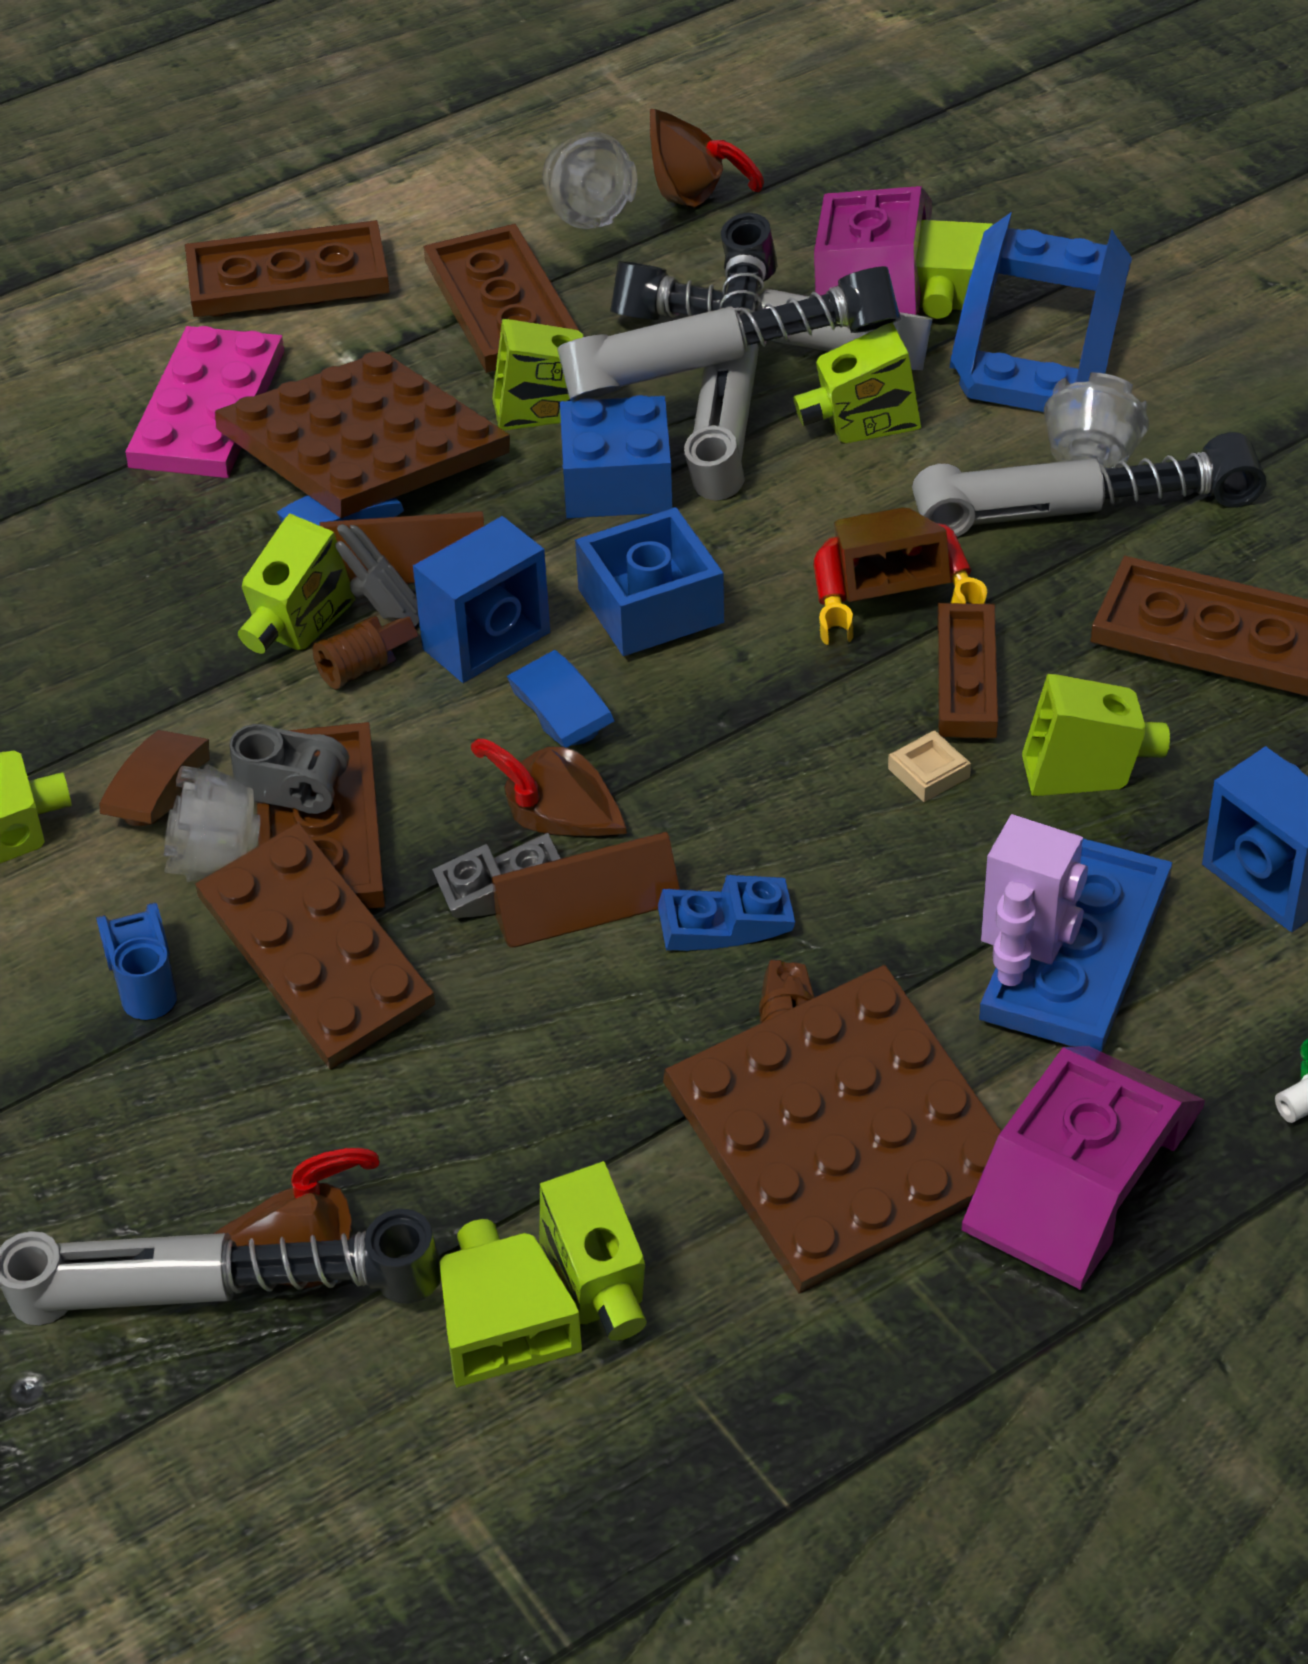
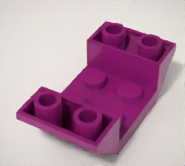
M923 187L824 194L814 249L815 292L820 296L825 295L830 288L837 287L838 280L846 275L864 269L886 266L889 269L899 312L918 315L921 290L916 259L921 221L931 220L932 200Z
M1090 1046L1062 1047L999 1134L962 1221L961 1230L1081 1290L1113 1243L1118 1208L1160 1146L1175 1151L1204 1108L1205 1100Z

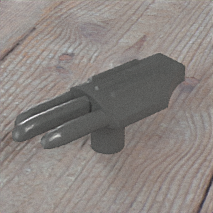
M344 524L338 525L337 530L368 569L364 568L353 552L342 541H338L335 544L341 557L357 576L350 582L352 594L357 598L367 597L383 619L394 621L410 616L414 626H416L419 622L417 598L406 582L359 527L350 525L349 528Z

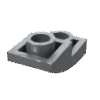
M546 833L495 858L488 845L485 844L432 870L453 917H476L496 914L492 883L493 876L558 860L560 857L549 833Z

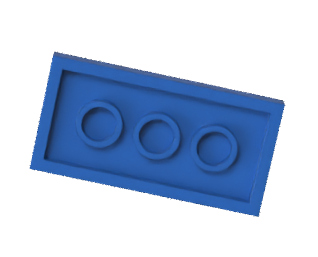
M1083 838L1080 864L1088 866V875L1082 894L1076 902V907L1082 908L1084 913L1075 941L1071 945L1063 942L1052 965L1031 958L1030 966L1023 972L1022 981L1015 986L1002 984L998 980V969L995 968L980 1003L979 1020L1073 1047L1090 1046L1102 1052L1170 881L1173 862Z

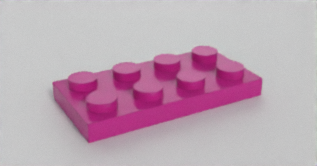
M186 326L125 451L128 468L228 478L242 447L216 429L215 410L234 404L243 397L257 396L267 392L285 351L282 335L265 334L258 331L245 332L213 329L208 326Z

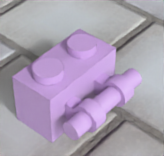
M1013 814L1010 815L987 856L981 935L982 942L994 945L993 963L998 969V980L1007 986H1015L1022 981L1023 972L1030 966L1031 958L1052 965L1063 942L1070 945L1073 944L1079 932L1084 913L1082 908L1076 907V902L1082 894L1088 875V866L1080 864L1083 837Z

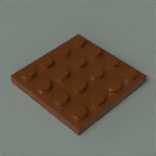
M384 351L367 353L361 359L341 366L325 368L319 374L299 381L285 382L279 388L257 396L243 397L234 404L215 410L217 430L339 518H344L367 507L385 502L508 454L510 449V434Z
M882 965L666 1068L664 1072L663 1082L798 1293L969 1207L996 1140L1001 1133L997 1124L886 965Z

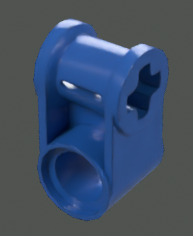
M157 903L147 904L146 911L112 920H109L105 915L96 917L109 971L113 970L121 1004L125 1012L133 1018L142 1020L155 1019L165 1015L174 1007L177 1001V991L169 959V947Z

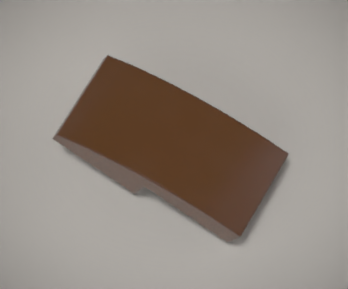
M162 730L156 731L136 748L116 773L99 803L100 814L124 818L125 823L134 826H146L156 823L160 817L181 803V781L185 780L189 774L210 760L209 739Z

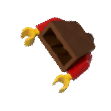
M901 507L838 519L834 522L835 537L827 539L814 557L813 566L818 599L820 604L825 605L819 616L820 637L826 645H829L828 629L835 626H840L847 630L848 642H851L853 639V613L847 605L842 604L846 598L849 602L953 582L955 588L951 603L966 604V602H969L971 604H985L987 588L982 581L968 577L971 573V568L952 528L945 524L935 523L911 508Z

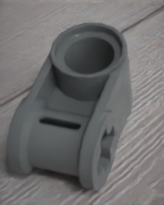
M252 724L242 727L233 734L229 745L234 787L242 799L252 803H268L295 808L306 813L318 814L325 812L331 807L335 795L333 789L334 782L338 776H341L346 771L350 759L346 748L332 737L277 729L266 724ZM317 751L320 752L319 757L314 756ZM312 790L317 792L315 796H311Z

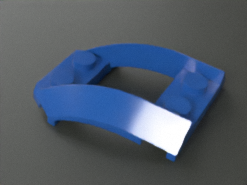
M1010 212L983 233L969 280L949 368L957 370L960 375L959 385L967 398L1069 417L1083 408L1084 399L1090 395L1101 396L1132 257L1112 229L1108 244L1103 245L1082 238L1070 239L1043 234L1037 230L1010 228L1012 212ZM998 274L1096 291L1079 369L1062 366L1054 362L1044 363L1012 357L1005 353L979 351Z

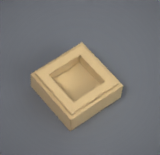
M935 730L892 752L888 757V769L923 802L970 778L971 763Z

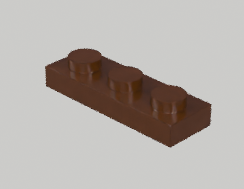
M938 603L939 735L941 737L997 738L995 604Z

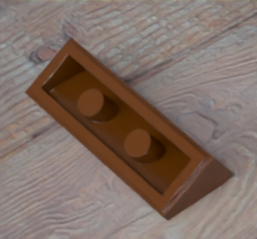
M483 511L328 521L320 522V526L333 531L337 542L342 541L353 552L364 568L368 570L337 530L338 525L341 524L349 528L350 525H356L367 535L381 555L388 559L406 584L415 583L413 565L483 527L484 515ZM343 559L349 581L351 582L357 576Z
M667 832L492 877L496 919L505 942L510 948L658 910L662 889L680 890L670 837Z

